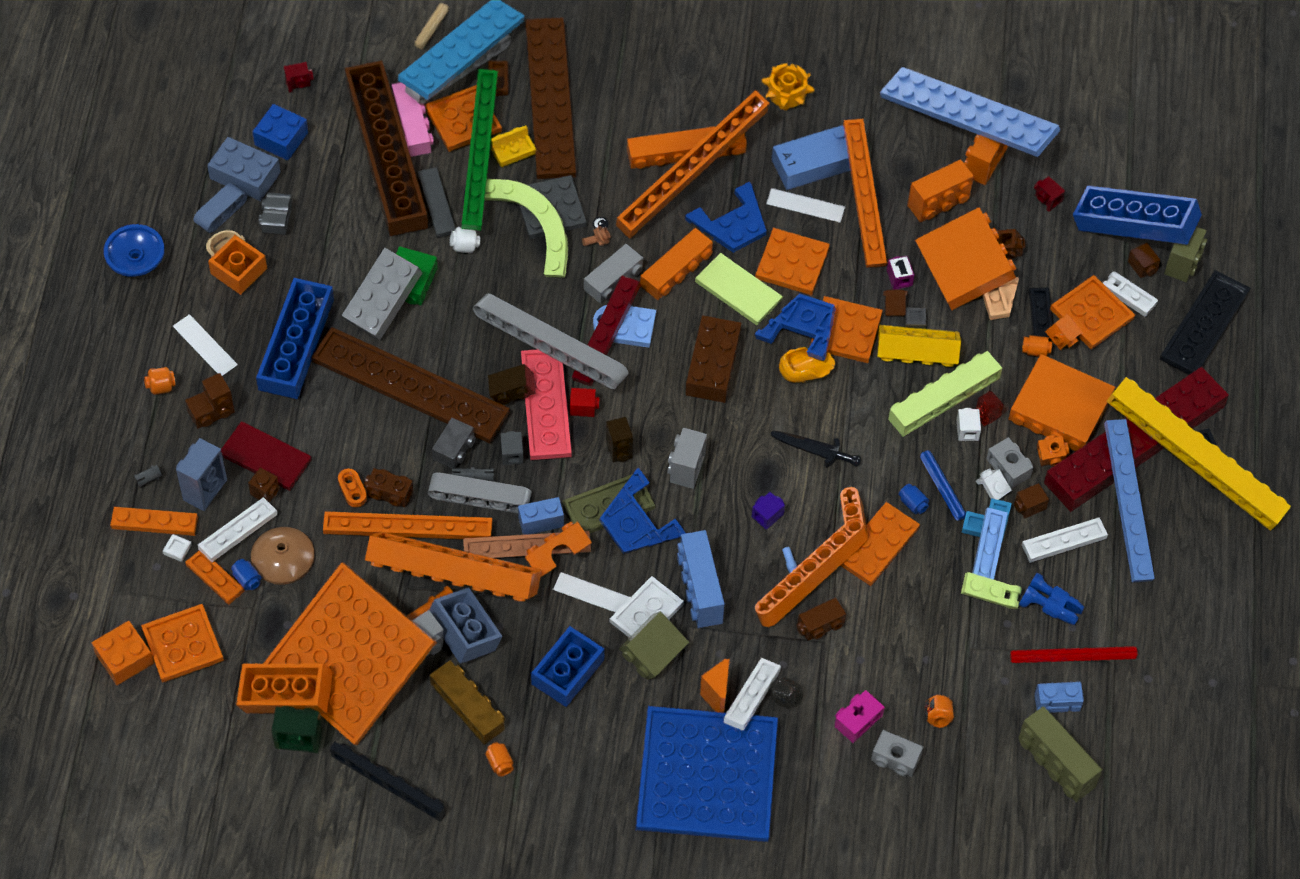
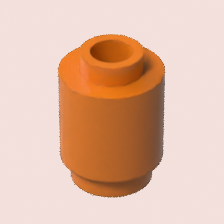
M1029 335V337L1023 338L1022 353H1027L1030 356H1040V354L1047 356V353L1051 354L1052 342L1049 341V337Z
M496 742L488 746L485 755L494 773H497L499 777L511 773L514 770V762L505 744Z

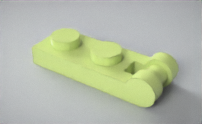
M967 572L965 573L961 594L1007 608L1018 609V596L1021 595L1022 587ZM1005 592L1010 593L1009 599L1004 598Z

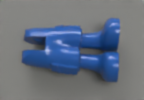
M1039 573L1035 574L1019 603V606L1023 608L1031 603L1043 606V613L1071 625L1076 624L1078 621L1076 614H1081L1084 606L1077 599L1069 596L1066 591L1058 586L1052 588ZM1037 591H1041V592L1045 593L1046 595H1048L1049 597L1046 598V597H1044L1043 595H1041V594H1040L1039 592H1037Z

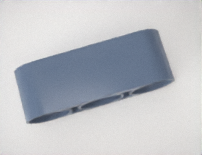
M228 183L197 211L194 216V222L208 233H213L246 202L247 193L233 183Z

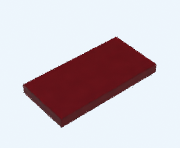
M242 421L221 449L223 458L253 473H256L261 467L278 477L279 486L289 491L312 460L310 455Z

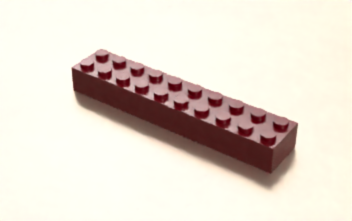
M1200 367L1157 396L1155 400L1161 405L1168 407L1175 416L1185 420L1188 426L1193 429L1223 409L1229 394L1203 367ZM1125 418L1127 420L1136 468L1165 447L1128 418ZM1106 431L1059 462L1046 473L1044 484L1070 512L1114 483Z

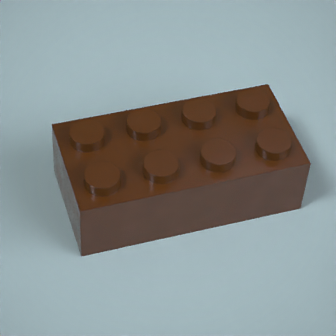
M702 315L686 381L685 396L726 402L741 336V322Z

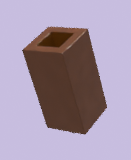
M835 597L799 614L796 627L800 635H804L807 641L813 638L819 639L832 629L834 631L840 629L845 624L846 613Z

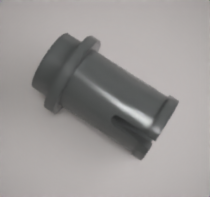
M150 465L151 468L134 475L136 480L145 477L137 482L139 487L155 479L159 480L162 474L157 465Z

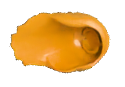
M800 347L787 351L781 357L779 371L783 378L789 382L804 383L807 380L819 379L828 375L834 369L835 360L830 353L826 354L824 361L809 357L807 354L808 348Z

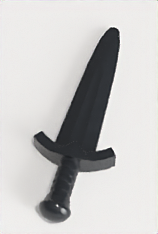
M771 431L773 438L825 458L824 466L826 468L831 466L837 459L850 462L854 467L859 466L861 463L859 455H850L839 451L840 443L838 438L834 439V445L786 432Z

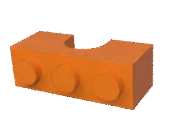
M572 521L561 528L563 532L557 536L555 533L549 535L544 539L545 544L539 548L537 545H534L526 551L528 554L525 556L526 561L530 567L542 570L541 577L556 568V564L551 557L554 548L565 546L575 555L592 543L578 522L575 524Z

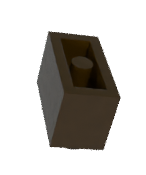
M525 364L488 375L489 396L499 404H508L511 401L524 399L535 394L534 373Z
M626 417L606 421V444L613 463L618 461L625 462L633 458V435Z

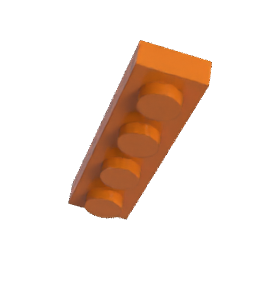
M114 507L110 525L111 529L195 536L198 515L197 513Z

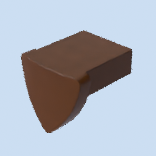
M900 289L883 291V296H885V316L906 315V295H908V291Z

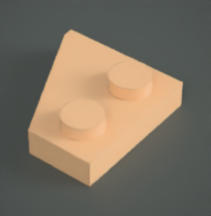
M1018 277L982 295L990 320L1010 316L1018 285Z

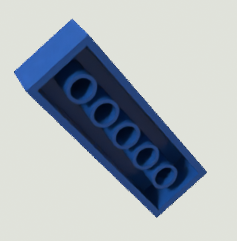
M1088 185L1073 213L1077 228L1080 231L1187 245L1202 215L1198 201L1194 198Z
M293 278L256 377L259 391L298 399L312 361L311 357L315 353L334 301L332 286Z

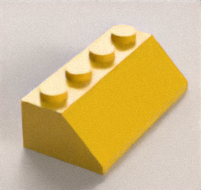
M879 325L877 357H881V360L884 361L901 359L902 362L913 363V360L921 361L922 364L933 365L934 362L942 363L941 365L952 367L954 364H959L960 333L956 331Z

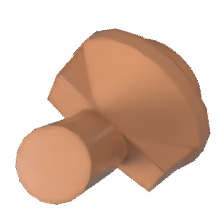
M598 226L593 230L594 236L582 239L584 246L595 243L603 246L609 243L611 236L606 228Z

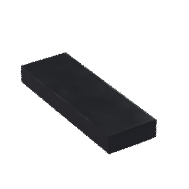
M1029 288L1033 336L1049 337L1045 332L1053 325L1049 288Z

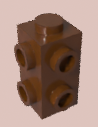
M374 468L371 475L368 474L364 482L368 496L375 500L387 501L396 507L402 506L406 508L413 493L412 480L406 476L391 474L385 469L379 470Z

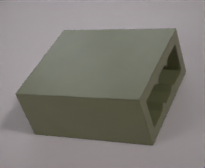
M659 611L652 614L619 649L623 652V657L637 667L639 675L649 680L656 677L689 642L667 617Z

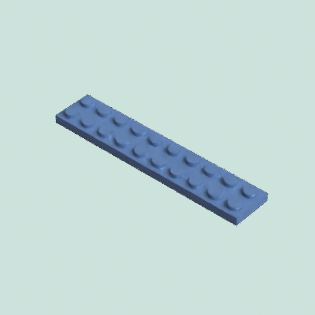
M904 67L880 91L881 98L1036 157L1042 153L1060 131L1057 124Z

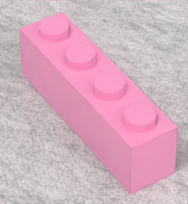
M391 84L393 99L410 157L431 153V145L434 142L432 133L427 131V129H430L428 118L423 116V114H426L424 103L419 104L405 92L406 86L404 84Z

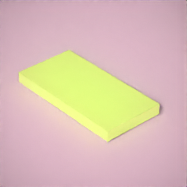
M722 253L695 278L697 284L755 325H758L782 301V296Z

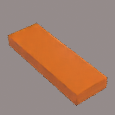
M200 550L185 562L186 566L228 605L244 592V588L215 561L211 562Z

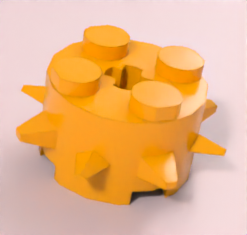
M785 63L773 67L771 76L762 79V83L769 87V91L765 95L766 98L770 97L771 101L783 110L803 104L806 94L814 92V88L807 84L810 73L806 74L805 70L800 66L796 68L795 64L787 66L788 64Z

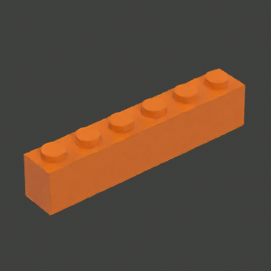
M715 127L628 138L627 152L631 169L677 163ZM745 134L719 157L746 153Z

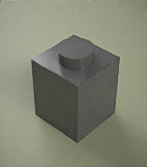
M508 431L501 433L503 465L523 464L521 432Z

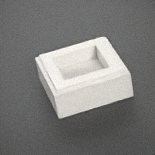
M172 534L163 549V554L182 562L192 543Z

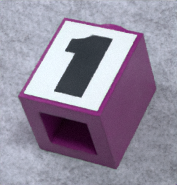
M897 256L889 259L887 273L893 289L913 286L914 273L908 256Z

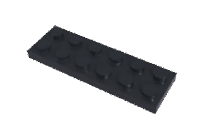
M1214 270L1160 355L1159 360L1189 375L1203 367L1248 295L1250 287Z

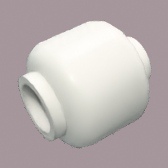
M457 227L455 231L451 232L450 246L453 247L455 252L473 253L475 247H479L480 236H477L476 230Z

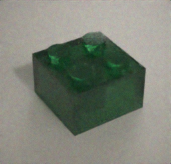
M291 706L276 707L271 729L275 749L318 753L323 730L320 712L312 708H305L303 710L295 709Z

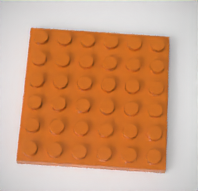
M341 562L263 664H324L333 672L327 714L320 715L354 745H358L437 642L350 567Z

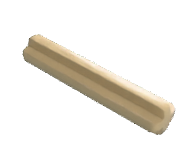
M443 3L438 5L415 40L417 48H425L447 14V5Z

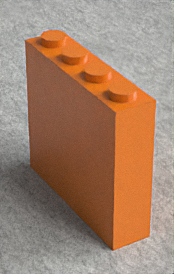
M979 207L915 240L951 311L1016 278L1013 272L1016 270L1012 259L1007 260L1005 255L1008 252L1004 244L999 245L997 239L1000 237L996 229L990 228L991 220L986 212L982 213Z
M1040 354L1011 408L1008 420L1046 437L1050 435L1062 436L1063 441L1068 443V447L1077 451L1089 443L1109 405L1106 401L1113 394L1115 386Z

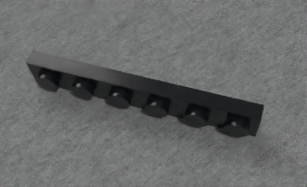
M334 741L330 747L332 758L439 822L445 816L443 803L437 798H429L420 788L409 786L400 776L394 777L383 766L372 764L366 756L362 754L357 755L346 744H339Z

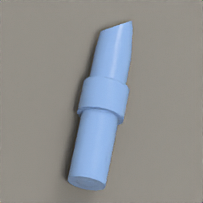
M785 547L782 551L787 569L791 573L797 567V563L793 558L790 547Z

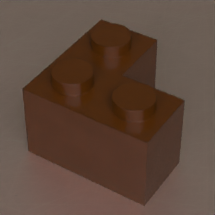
M221 373L202 380L204 392L185 400L187 411L197 429L207 427L221 418H227L235 412L231 391Z

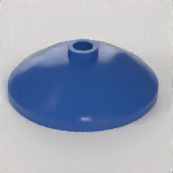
M140 224L127 225L117 229L108 237L104 245L106 263L113 271L124 276H141L151 272L160 264L165 251L164 243L159 233L151 227Z

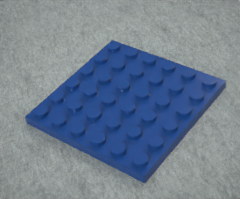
M648 706L636 830L768 842L778 718L753 715L744 731L724 723V717L727 713Z

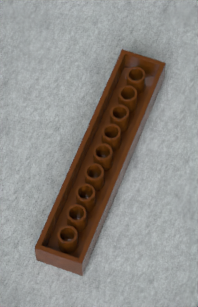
M383 61L345 68L346 84L389 236L428 228L427 212Z

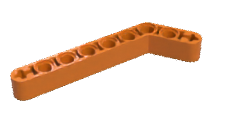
M847 487L840 493L844 525L755 605V611L763 626L771 627L780 621L868 540L864 508L859 492L855 487Z

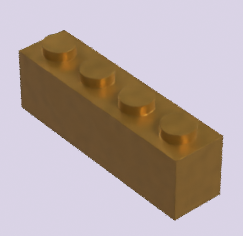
M450 660L430 674V683L485 745L505 730V718L499 710L495 711L491 707L492 704L486 695L482 696L477 691L476 684L472 680H467L462 668L459 665L455 666Z

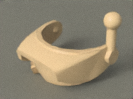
M221 231L209 238L206 243V249L212 258L234 235L244 241L245 238L235 231Z

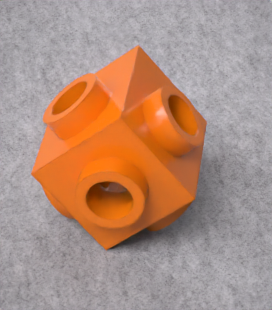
M1050 435L1045 437L1044 440H1038L1037 451L1041 466H1055L1067 457L1069 447L1068 443L1063 441L1062 436Z

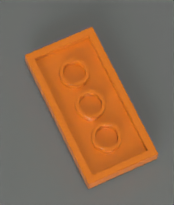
M885 502L866 525L868 540L840 565L869 586L873 585L920 528L919 523L888 502Z

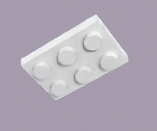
M651 576L610 618V623L630 638L652 614L661 611L669 620L684 605V601Z

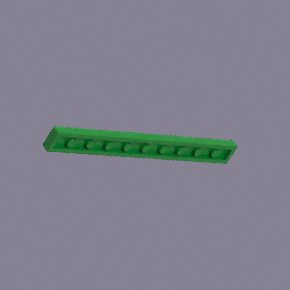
M478 70L461 229L481 231L498 75V71Z

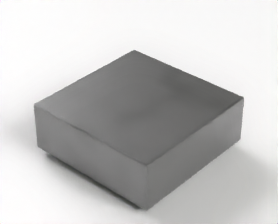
M906 307L905 327L926 329V308Z

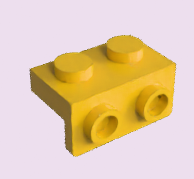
M526 126L514 128L512 131L496 135L491 139V151L501 167L532 156L536 152V148L528 136V128Z

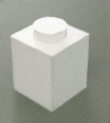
M959 409L956 419L958 441H979L981 433L979 409Z

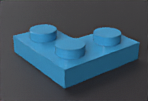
M991 498L989 508L1008 513L1004 529L1005 534L1012 503ZM967 511L962 533L980 537L984 515Z

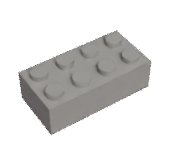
M384 248L343 312L342 317L380 341L420 278L422 271L414 264Z

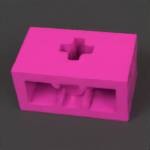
M865 690L861 695L856 694L846 709L843 707L836 713L834 727L854 743L883 716L885 707Z

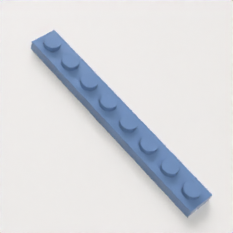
M1107 420L1104 426L1132 583L1153 581L1155 578L1127 420Z

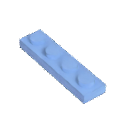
M992 508L986 509L973 574L994 580L1008 515L1007 512Z

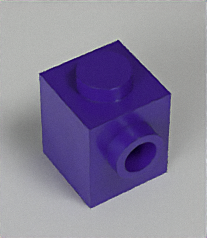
M769 492L766 496L759 497L755 502V505L752 507V518L767 530L784 515L785 504L779 496H774Z

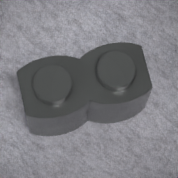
M267 193L266 198L262 199V210L264 211L263 214L259 215L258 225L261 226L262 233L286 235L292 209L291 195Z

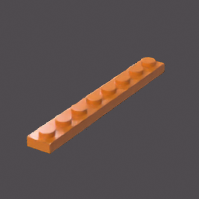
M844 120L843 127L866 268L886 266L887 260L864 120Z
M325 512L323 534L370 536L379 532H386L402 537L464 539L491 537L492 518Z

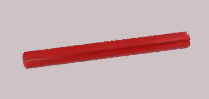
M1135 646L1012 650L1010 660L1012 663L1136 659L1138 652Z

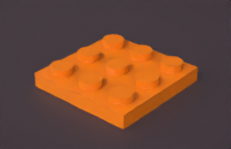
M477 85L425 104V109L448 152L471 143ZM494 113L491 136L502 132V127Z
M773 228L755 277L764 282L812 295L830 244Z
M1095 275L1057 300L1050 307V310L1059 319L1066 314L1070 316L1082 331L1078 337L1091 350L1131 322L1135 317V314Z
M824 296L823 301L834 304L836 308L827 353L869 363L883 310Z
M203 604L141 625L162 683L224 661Z

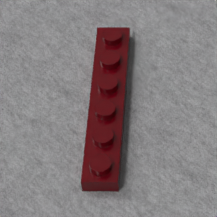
M621 276L588 343L589 347L607 355L641 286L640 281ZM577 370L572 375L573 381L592 386L594 382L593 379Z

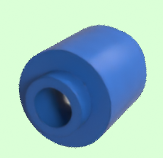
M907 484L900 490L898 494L901 497L900 500L913 514H922L928 509L929 499L916 486Z
M240 559L231 567L232 574L244 590H254L260 585L262 577L249 561Z

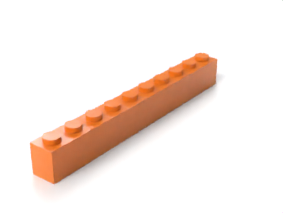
M755 90L617 217L616 226L629 239L633 237L768 111L770 103Z

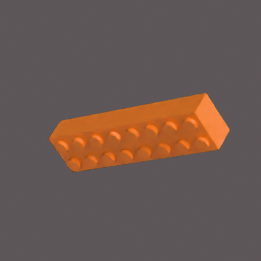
M386 532L370 535L365 561L371 562V565L375 567L386 565L396 572L407 570L411 571L413 576L424 577V575L432 576L431 580L444 582V580H449L455 586L464 587L465 584L472 586V590L484 592L486 589L493 591V595L504 597L507 594L513 596L514 600L523 602L525 599H530L537 595L542 573L541 569Z

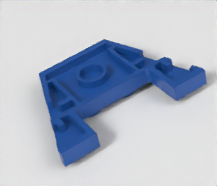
M750 182L735 189L734 194L743 204L741 207L714 221H711L701 207L686 214L685 220L690 224L693 223L698 226L700 231L710 234L713 240L733 253L766 236V228Z
M799 294L781 309L782 313L775 319L771 318L766 327L762 330L759 329L755 333L756 339L770 344L773 343L782 328L814 338L807 350V354L809 357L824 361L836 308L834 304Z
M639 468L635 470L599 519L623 554L681 538V534H686L676 519L659 530L656 529L635 500L633 495L649 485V481Z

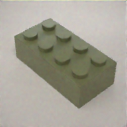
M1044 706L1024 720L1018 738L1021 746L1034 755L1035 761L1040 766L1043 765L1051 779L1063 787L1064 793L1069 798H1073L1077 802L1096 788L1102 769Z

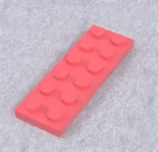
M539 350L521 351L522 364H525L534 373L535 394L525 398L530 460L572 457L563 363Z

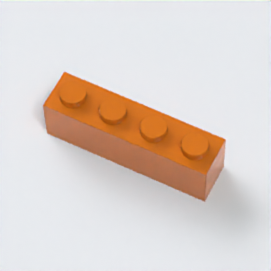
M694 228L641 275L640 287L657 300L662 296L668 295L673 286L680 284L690 271H695L699 263L707 260L712 255L713 241Z

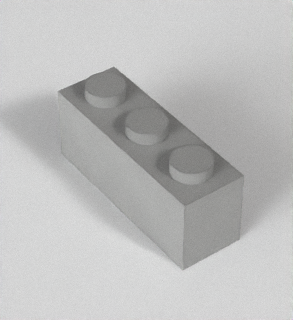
M625 244L584 278V290L600 304L606 299L609 300L621 276L632 278L642 272L643 257L629 245Z

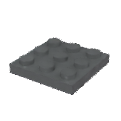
M571 175L528 185L541 193L554 206L563 221L565 231L587 227ZM519 205L529 239L545 236L543 227L537 217L529 209Z

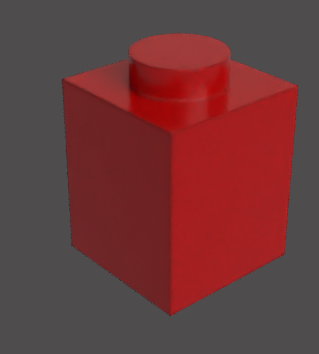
M571 388L570 416L595 417V409H599L600 397H596V389Z

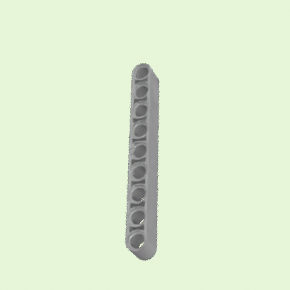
M487 293L473 306L475 315L480 319L610 389H615L629 374L627 368L618 361L492 294Z

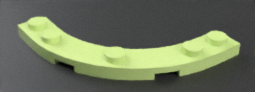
M487 179L484 200L513 202L526 207L537 217L543 227L547 244L544 275L546 277L565 278L568 259V239L565 234L563 221L554 206L541 193L528 185L511 180Z

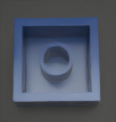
M275 104L270 107L253 130L255 146L286 160H289L308 134L307 119Z

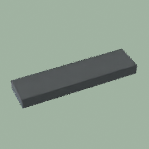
M437 167L418 171V178L436 237L440 238L451 235V232L455 231V225Z

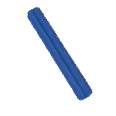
M931 451L922 452L920 458L955 520H963L966 512Z

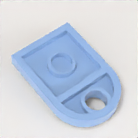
M607 305L602 306L596 311L593 318L594 330ZM631 306L613 342L650 348L656 310Z

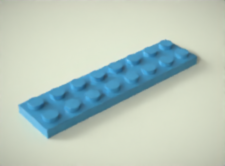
M490 0L400 73L398 81L429 100L524 22L525 16L501 0Z

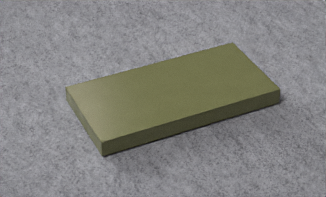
M632 475L563 500L562 505L570 521L573 524L578 522L584 531H590V533L603 529L604 526L599 521L600 517ZM646 487L633 495L644 512L655 509V504Z

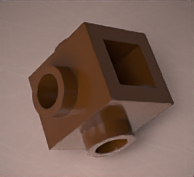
M1016 229L998 230L997 233L1000 238L997 241L999 245L1004 244L1008 252L1005 255L1006 258L1014 259L1017 256H1022L1023 249H1025L1024 237Z

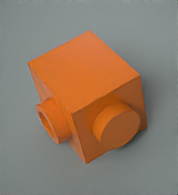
M1068 314L1045 331L1060 350L1066 345L1068 348L1079 341L1076 337L1082 333Z

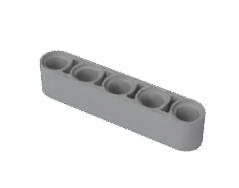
M433 473L427 494L436 500L518 513V506L529 504L532 492L522 486L445 473Z

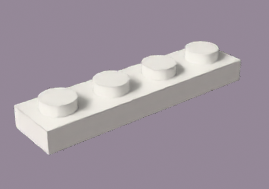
M263 497L199 543L198 549L213 562L277 516V510Z
M1099 517L1022 542V547L1031 563L1107 539L1108 534Z
M763 658L760 659L725 715L724 723L744 731L781 669L780 665Z

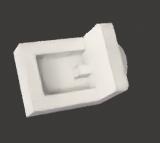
M987 469L976 480L977 484H983L989 497L999 500L1012 491L1000 469Z

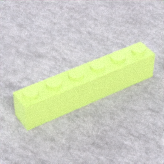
M988 351L983 354H977L968 363L960 364L953 372L945 373L938 381L927 384L918 393L910 394L903 402L895 403L890 408L888 420L904 437L1000 379L1002 367Z

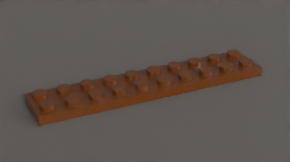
M526 19L537 179L561 178L570 175L576 177L564 19Z
M331 327L311 357L312 362L446 424L449 423L451 418L470 425L474 427V436L487 443L492 442L510 413V408L333 327Z

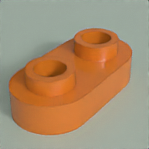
M353 469L342 470L338 475V483L347 503L352 507L363 506L366 503L367 494L358 473Z

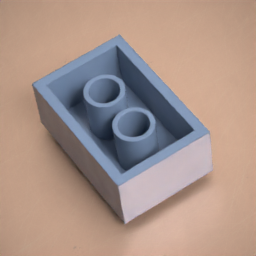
M230 137L226 138L207 165L210 179L225 186L228 183H233L247 193L248 196L259 201L263 199L281 173L279 159Z
M199 438L195 444L190 446L184 460H180L176 466L183 501L205 511L227 481L221 449Z
M470 588L434 599L429 609L443 628V639L460 664L496 650L502 635Z

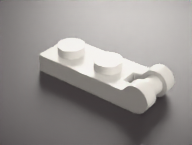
M1112 272L1108 276V280L1103 282L1118 299L1144 317L1157 305L1158 300L1116 272Z

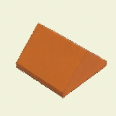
M724 659L701 676L700 695L715 712L724 713L729 659Z

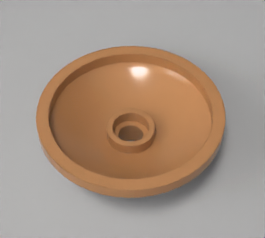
M277 527L266 531L256 540L251 551L252 565L261 575L262 579L278 585L294 583L303 578L310 571L315 557L313 544L308 536L291 527Z

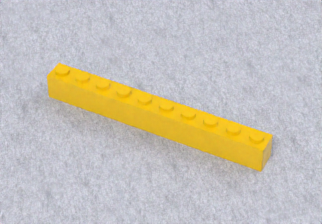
M1125 377L1106 401L1270 531L1290 509L1291 506L1283 497L1273 493L1266 484L1254 478L1251 472L1244 470L1233 458L1221 452L1218 446L1211 444L1200 432L1194 431L1189 427L1185 420L1175 416L1168 407L1157 402L1153 395L1143 391L1135 381Z

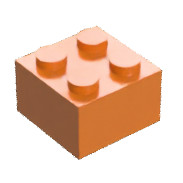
M236 235L208 260L211 275L240 295L267 269L265 255Z
M130 621L91 642L96 656L116 685L121 684L154 664L151 651Z

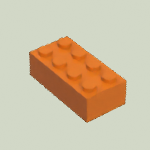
M242 664L236 705L245 713L327 714L333 672L324 664Z

